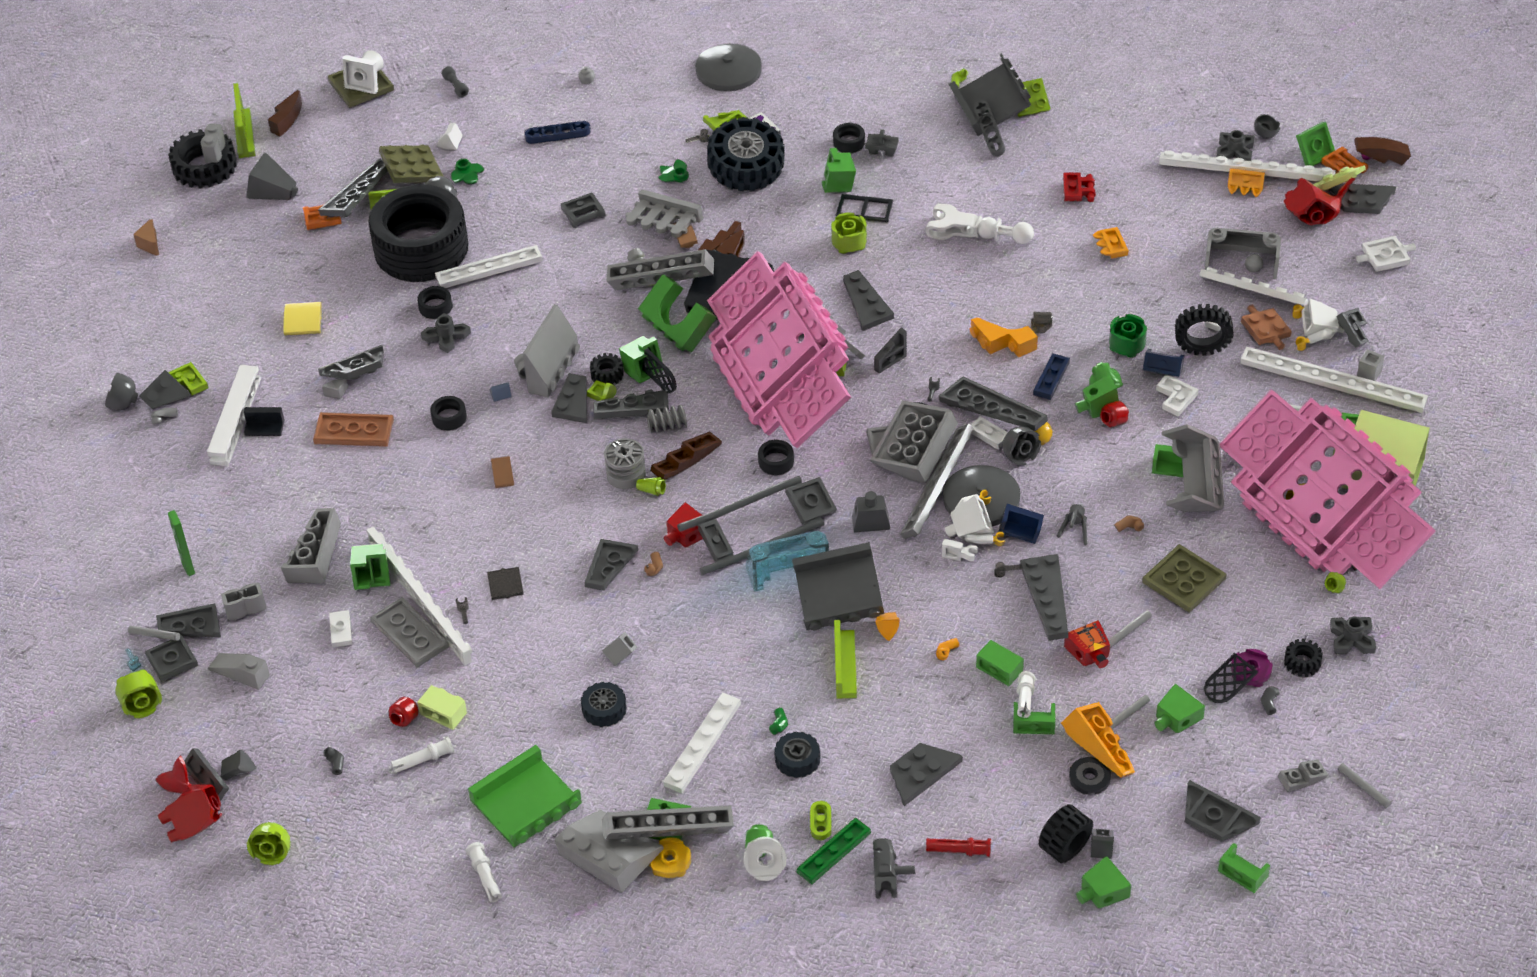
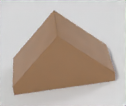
M150 219L133 235L137 248L153 255H159L156 230L153 219Z
M510 456L491 458L495 488L513 486L514 480Z

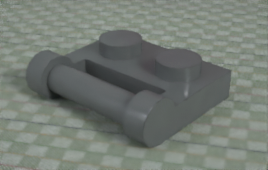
M592 192L561 203V209L573 228L583 222L606 216L604 208ZM592 210H596V211L587 213V214H585V215L576 217V216L581 215V214H584V213H586V212H589V211H592Z

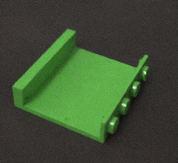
M534 745L468 788L470 801L513 847L526 842L528 838L537 832L543 831L546 826L554 821H558L563 815L576 809L582 803L580 790L577 789L573 792L542 760L541 749L537 745Z

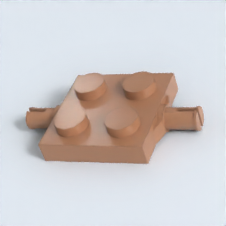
M1253 304L1249 305L1247 310L1251 314L1242 316L1241 323L1258 345L1274 343L1278 350L1284 349L1285 344L1281 340L1291 337L1292 331L1274 308L1257 311Z

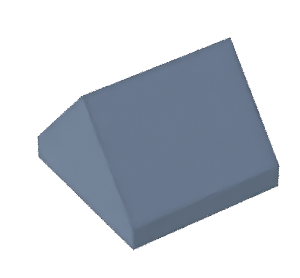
M508 382L492 386L489 389L494 402L512 397Z

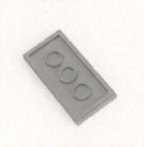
M403 597L370 617L371 622L417 668L449 648V642Z

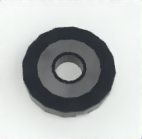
M1094 757L1080 758L1070 767V784L1076 791L1082 794H1099L1109 786L1111 771ZM1086 774H1093L1095 777L1092 778V779H1089V778H1086L1085 775H1086Z

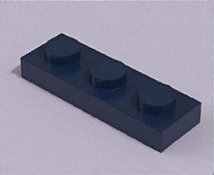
M1052 353L1033 390L1034 396L1048 400L1052 399L1070 363V358Z

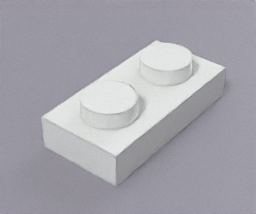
M981 416L971 424L974 428L971 434L996 449L1003 446L1004 437L1008 432Z

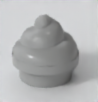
M585 66L579 71L578 77L583 84H590L594 81L595 73L591 68Z
M640 248L632 249L627 253L629 262L642 260L645 257L644 252Z
M1252 254L1246 258L1245 266L1250 272H1258L1263 267V260L1257 254Z

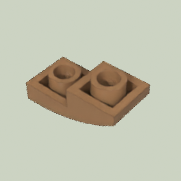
M691 224L687 228L688 232L677 238L681 248H690L694 244H698Z

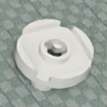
M759 837L749 842L743 855L744 866L748 873L761 881L775 879L784 870L787 861L785 850L780 842L770 837ZM763 853L771 856V860H767V864H763L759 860Z

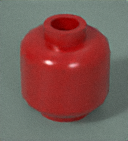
M1114 401L1104 405L1100 413L1102 422L1108 427H1116L1126 423L1129 416L1128 408L1121 401Z
M400 697L389 707V719L394 725L408 726L419 714L416 702L409 697Z

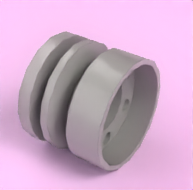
M622 438L612 441L606 446L604 457L608 482L619 489H632L636 487L637 480L644 479L646 476L644 451L641 444L633 439Z

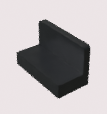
M282 407L244 408L246 420L245 436L282 435L284 425Z

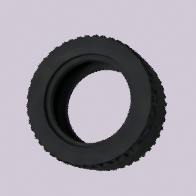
M426 184L401 187L383 196L370 212L368 223L375 260L379 267L391 277L409 282L435 280L436 272L458 267L467 254L469 244L463 207L457 197L443 188ZM419 227L440 229L437 233L420 239L397 237L407 230Z

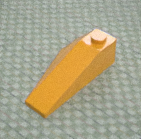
M1099 702L1075 708L1061 722L1065 732L1072 740L1119 777L1132 775L1135 772L1126 751L1119 746V735L1114 734L1110 727L1113 725L1111 718Z

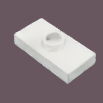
M349 610L329 613L332 647L352 645Z

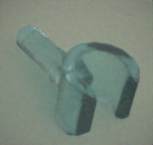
M127 648L125 652L130 658L127 661V665L132 671H135L142 665L139 662L138 656H134L131 650Z

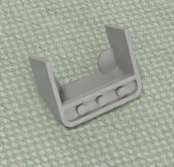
M1213 228L1208 233L1205 270L1209 267L1210 248L1275 254L1273 279H1277L1281 237L1276 233Z
M1188 424L1162 431V436L1173 440V452L1182 458L1184 492L1179 493L1176 499L1166 501V505L1182 512L1217 511L1223 509L1224 492L1221 451L1218 439Z

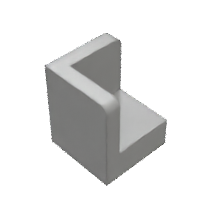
M1367 349L1359 360L1357 376L1376 381L1382 372L1384 356Z
M624 632L608 644L602 652L615 666L630 655L637 646L627 633Z

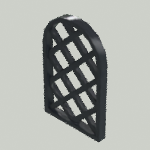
M648 348L645 349L644 354L646 357L643 359L642 370L665 392L672 393L676 391L677 384L673 373Z
M1234 652L1207 679L1204 685L1205 695L1214 703L1227 702L1256 676L1258 671ZM1236 658L1239 659L1242 663H1236ZM1236 666H1244L1243 672H1236ZM1246 666L1252 671H1246ZM1226 667H1233V672L1226 673ZM1236 675H1243V681H1236ZM1223 676V682L1216 683V677ZM1226 676H1233V681L1226 682ZM1223 685V691L1216 692V686ZM1226 685H1233V690L1226 691ZM1213 686V692L1207 693V687ZM1223 694V699H1216V695Z

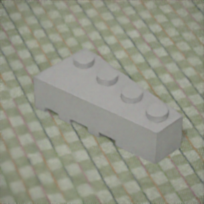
M335 508L316 509L305 527V533L299 536L296 548L291 550L287 563H283L281 567L287 583L325 582L341 525Z

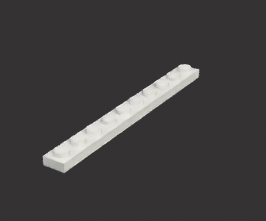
M1173 151L1161 152L1159 159L1160 165L1230 172V168L1263 172L1265 176L1291 179L1304 178L1310 181L1323 180L1322 178L1325 175H1334L1336 171L1329 167L1320 169L1310 165L1301 167L1292 163L1282 165L1278 162L1263 163L1260 160L1244 161L1242 158L1227 159L1224 156L1209 157L1206 154L1197 156L1187 152L1178 154Z
M1247 346L1240 361V364L1419 413H1423L1428 399V395Z
M374 526L367 529L370 545L383 544L384 549H386L388 567L436 630L449 642L450 648L464 666L471 663L472 649L467 642L464 643L460 632L453 629L450 619L443 616L439 605H435L431 595L428 592H424L420 581L414 579L413 573L409 568L406 569L402 558L395 555L392 545L385 542L383 534L381 532L378 533Z

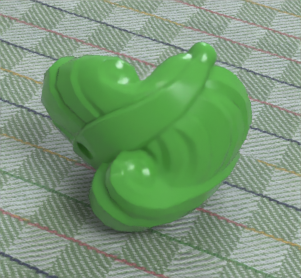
M1108 362L1097 363L1092 368L1093 374L1089 378V385L1110 375L1117 388L1123 386L1119 372L1114 368H1110Z

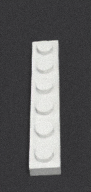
M535 245L436 272L435 276L439 286L448 288L539 263L543 259L538 246Z
M1210 267L1200 271L1199 276L1303 306L1308 302V299L1304 298L1305 294L1294 291L1292 295L1286 293L1287 289L1277 286L1276 290L1269 288L1270 284L1259 282L1258 285L1251 283L1252 279L1241 277V280L1234 278V274L1224 272V275L1218 274L1217 269Z
M722 692L663 781L664 787L681 794L684 792L741 705L740 699Z

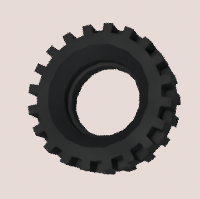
M198 129L197 133L190 131L188 136L181 135L180 141L175 140L173 142L174 147L170 146L168 156L173 175L177 181L180 180L182 185L188 183L190 188H193L194 185H197L199 189L203 188L204 185L213 187L212 184L216 182L219 185L222 183V179L228 180L230 178L229 173L234 174V167H237L232 140L228 139L227 134H224L225 147L221 151L222 157L220 161L205 165L189 164L193 159L203 156L201 140L205 133L202 129Z

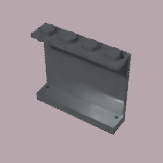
M1002 53L999 55L1003 64L960 89L955 81L949 84L977 136L983 134L974 111V104L977 101L985 100L988 102L997 125L1031 106L1028 100L1031 96L1027 89L1023 90L1024 84L1020 78L1016 79L1019 77L1014 68L1010 69L1013 66L1008 58L1005 59ZM981 107V112L983 114L985 113L984 107ZM991 119L984 120L983 124H989Z
M870 542L792 559L806 630L816 631L825 626H834V620H840L841 624L848 621L857 622L867 617L876 618L881 614H885Z

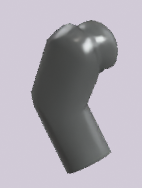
M1274 686L1267 687L1261 697V703L1267 715H1273L1277 711L1272 701L1279 696L1280 692Z
M327 747L323 755L333 764L332 773L341 775L344 756L336 749Z

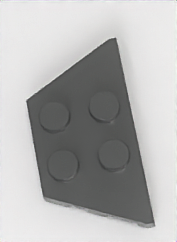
M1341 183L1327 190L1331 191L1334 194V196H1336L1341 186L1345 183ZM1351 184L1342 198L1341 209L1343 212L1380 214L1383 207L1389 202L1390 197L1395 194L1396 186Z
M383 345L318 368L319 375L354 380L365 373H373L383 365Z
M919 743L891 764L890 772L895 780L897 791L900 793L902 804L906 806L963 762V756Z
M1191 780L1188 781L1185 823L1221 842L1259 825L1261 817Z

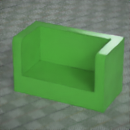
M1155 445L1152 474L1183 477L1182 458L1173 452L1172 446Z
M992 640L976 655V668L1007 686H1010L1019 674L1023 672L1024 658Z
M1014 702L1013 733L1055 735V703H1051V712H1031L1028 718H1024V712H1022V717L1018 716V702Z
M1233 843L1220 858L1218 872L1255 893L1268 878L1270 864L1266 863L1261 869L1238 856L1236 854L1237 845Z

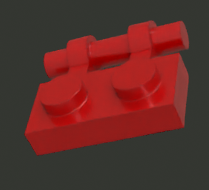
M1063 172L1064 201H1082V196H1086L1088 202L1094 201L1096 191L1093 188L1095 180L1092 174L1081 177V172Z

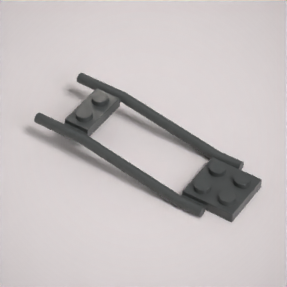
M797 476L711 513L677 525V528L681 532L698 526V530L715 563L699 569L701 575H705L735 564L803 533L824 526V521L821 518L835 513L837 508L820 477L802 483L801 477ZM785 489V493L802 526L733 555L734 552L716 518Z

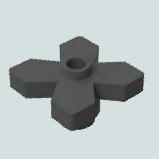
M1233 130L1231 133L1220 132L1219 144L1221 147H1218L1216 157L1224 156L1230 159L1235 156L1236 158L1244 159V161H1251L1252 151L1249 149L1254 146L1255 136L1244 135L1240 130Z
M443 313L437 318L435 322L436 327H427L421 332V339L428 343L439 341V349L449 353L455 348L453 339H465L471 334V329L464 323L454 325L452 317Z
M1353 616L1347 621L1344 618H1331V633L1339 636L1334 639L1333 643L1335 654H1347L1353 646L1363 654L1375 653V639L1367 635L1372 631L1371 617Z

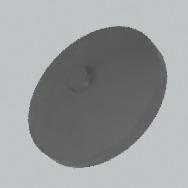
M733 43L719 44L708 48L699 55L695 64L696 76L702 84L714 90H741L758 80L762 72V62L757 52L747 46Z
M974 465L955 472L947 480L943 491V501L946 510L951 514L963 497L975 494L979 496L982 490H987L988 495L984 498L991 497V502L985 505L992 526L1000 524L1007 504L1019 507L1020 488L1016 480L1006 471L989 465Z

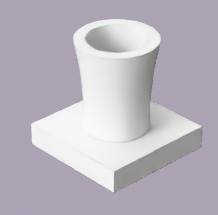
M368 50L363 54L362 58L345 55L342 58L345 88L376 94L378 91L377 72L384 65L380 54Z

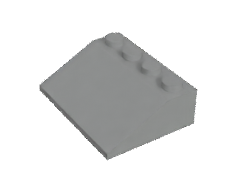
M555 304L523 352L528 393L547 398L552 391H555L558 381L563 378L566 368L571 365L572 358L575 354H578L580 349L576 333L558 305Z
M902 400L870 461L909 480L926 483L958 422L951 409Z
M600 809L568 825L554 841L560 856L622 893L664 848L648 837L604 840L602 818L606 815V812Z

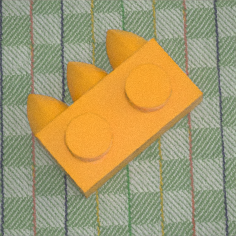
M1230 168L1228 190L1233 194L1239 188L1243 196L1249 190H1252L1253 195L1257 197L1263 191L1265 173Z
M1118 227L1099 230L1093 234L1094 238L1099 239L1096 245L1103 247L1100 251L1101 254L1110 256L1111 259L1128 256L1129 250Z

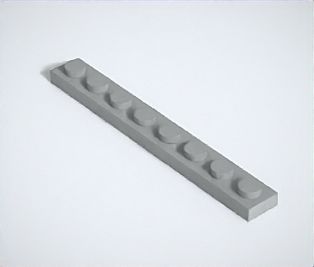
M969 423L955 430L900 533L904 539L912 536L916 537L922 531L923 523L929 518L930 510L935 506L938 495L943 491L942 487L950 478L951 470L956 466L958 457L963 453L965 444L971 438L970 434L974 428Z

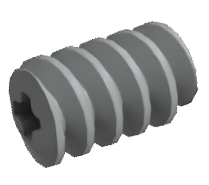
M678 405L677 410L674 406H671L670 412L667 407L663 408V413L659 408L656 409L655 414L652 409L648 411L649 433H651L653 427L656 432H659L660 426L666 431L667 425L673 430L674 424L681 429V424L684 423L687 428L686 414L682 405Z

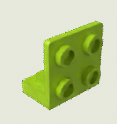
M1039 78L1022 82L1025 86L1023 90L1027 89L1031 96L1028 99L1031 106L1017 113L1018 117L1049 111L1050 104L1043 79Z

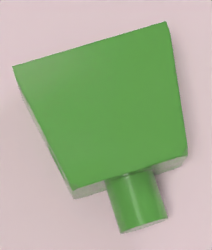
M1110 375L1082 390L1084 400L1076 402L1075 407L1078 413L1088 410L1092 418L1100 417L1101 409L1104 405L1119 401L1117 387Z
M1175 684L1158 703L1156 712L1158 719L1154 724L1159 731H1164L1169 727L1174 732L1180 733L1204 718L1205 705Z
M1106 856L1083 874L1082 890L1076 893V897L1081 904L1092 900L1097 908H1103L1130 898L1131 884Z

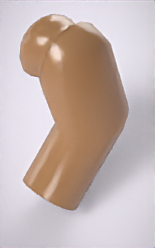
M1128 515L1115 523L1114 526L1118 532L1127 527L1141 531L1144 528V523L1139 517Z
M659 552L651 553L652 564L649 563V567L645 566L644 568L648 576L657 575L663 568Z

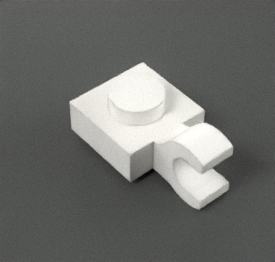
M944 539L942 543V557L960 562L962 558L968 561L975 560V554L978 551L977 546L968 545L963 547L961 542Z

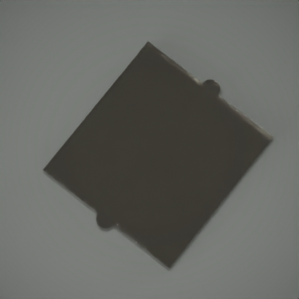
M519 567L501 568V570L487 572L492 600L509 599L513 596L524 595Z

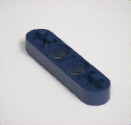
M576 121L528 128L524 134L527 143L537 144L586 137L591 133L589 122Z

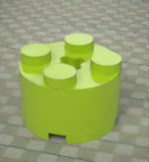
M847 212L837 215L835 220L832 221L831 241L839 253L846 254L847 252H855L865 248L867 242V223L862 216H854V213Z
M142 669L118 678L116 681L115 694L123 712L127 716L132 715L134 718L147 717L156 711L155 707L162 702L161 692L152 675L146 670Z

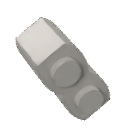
M208 124L204 131L205 136L201 140L205 162H219L222 157L221 151L225 147L221 124Z
M260 583L248 584L241 589H231L221 594L228 620H237L247 614H257L266 609Z

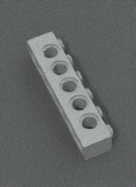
M706 249L607 265L606 281L615 290L656 284L662 274L675 281L710 276L714 272V258Z
M731 805L607 812L602 818L604 840L728 833L734 826Z

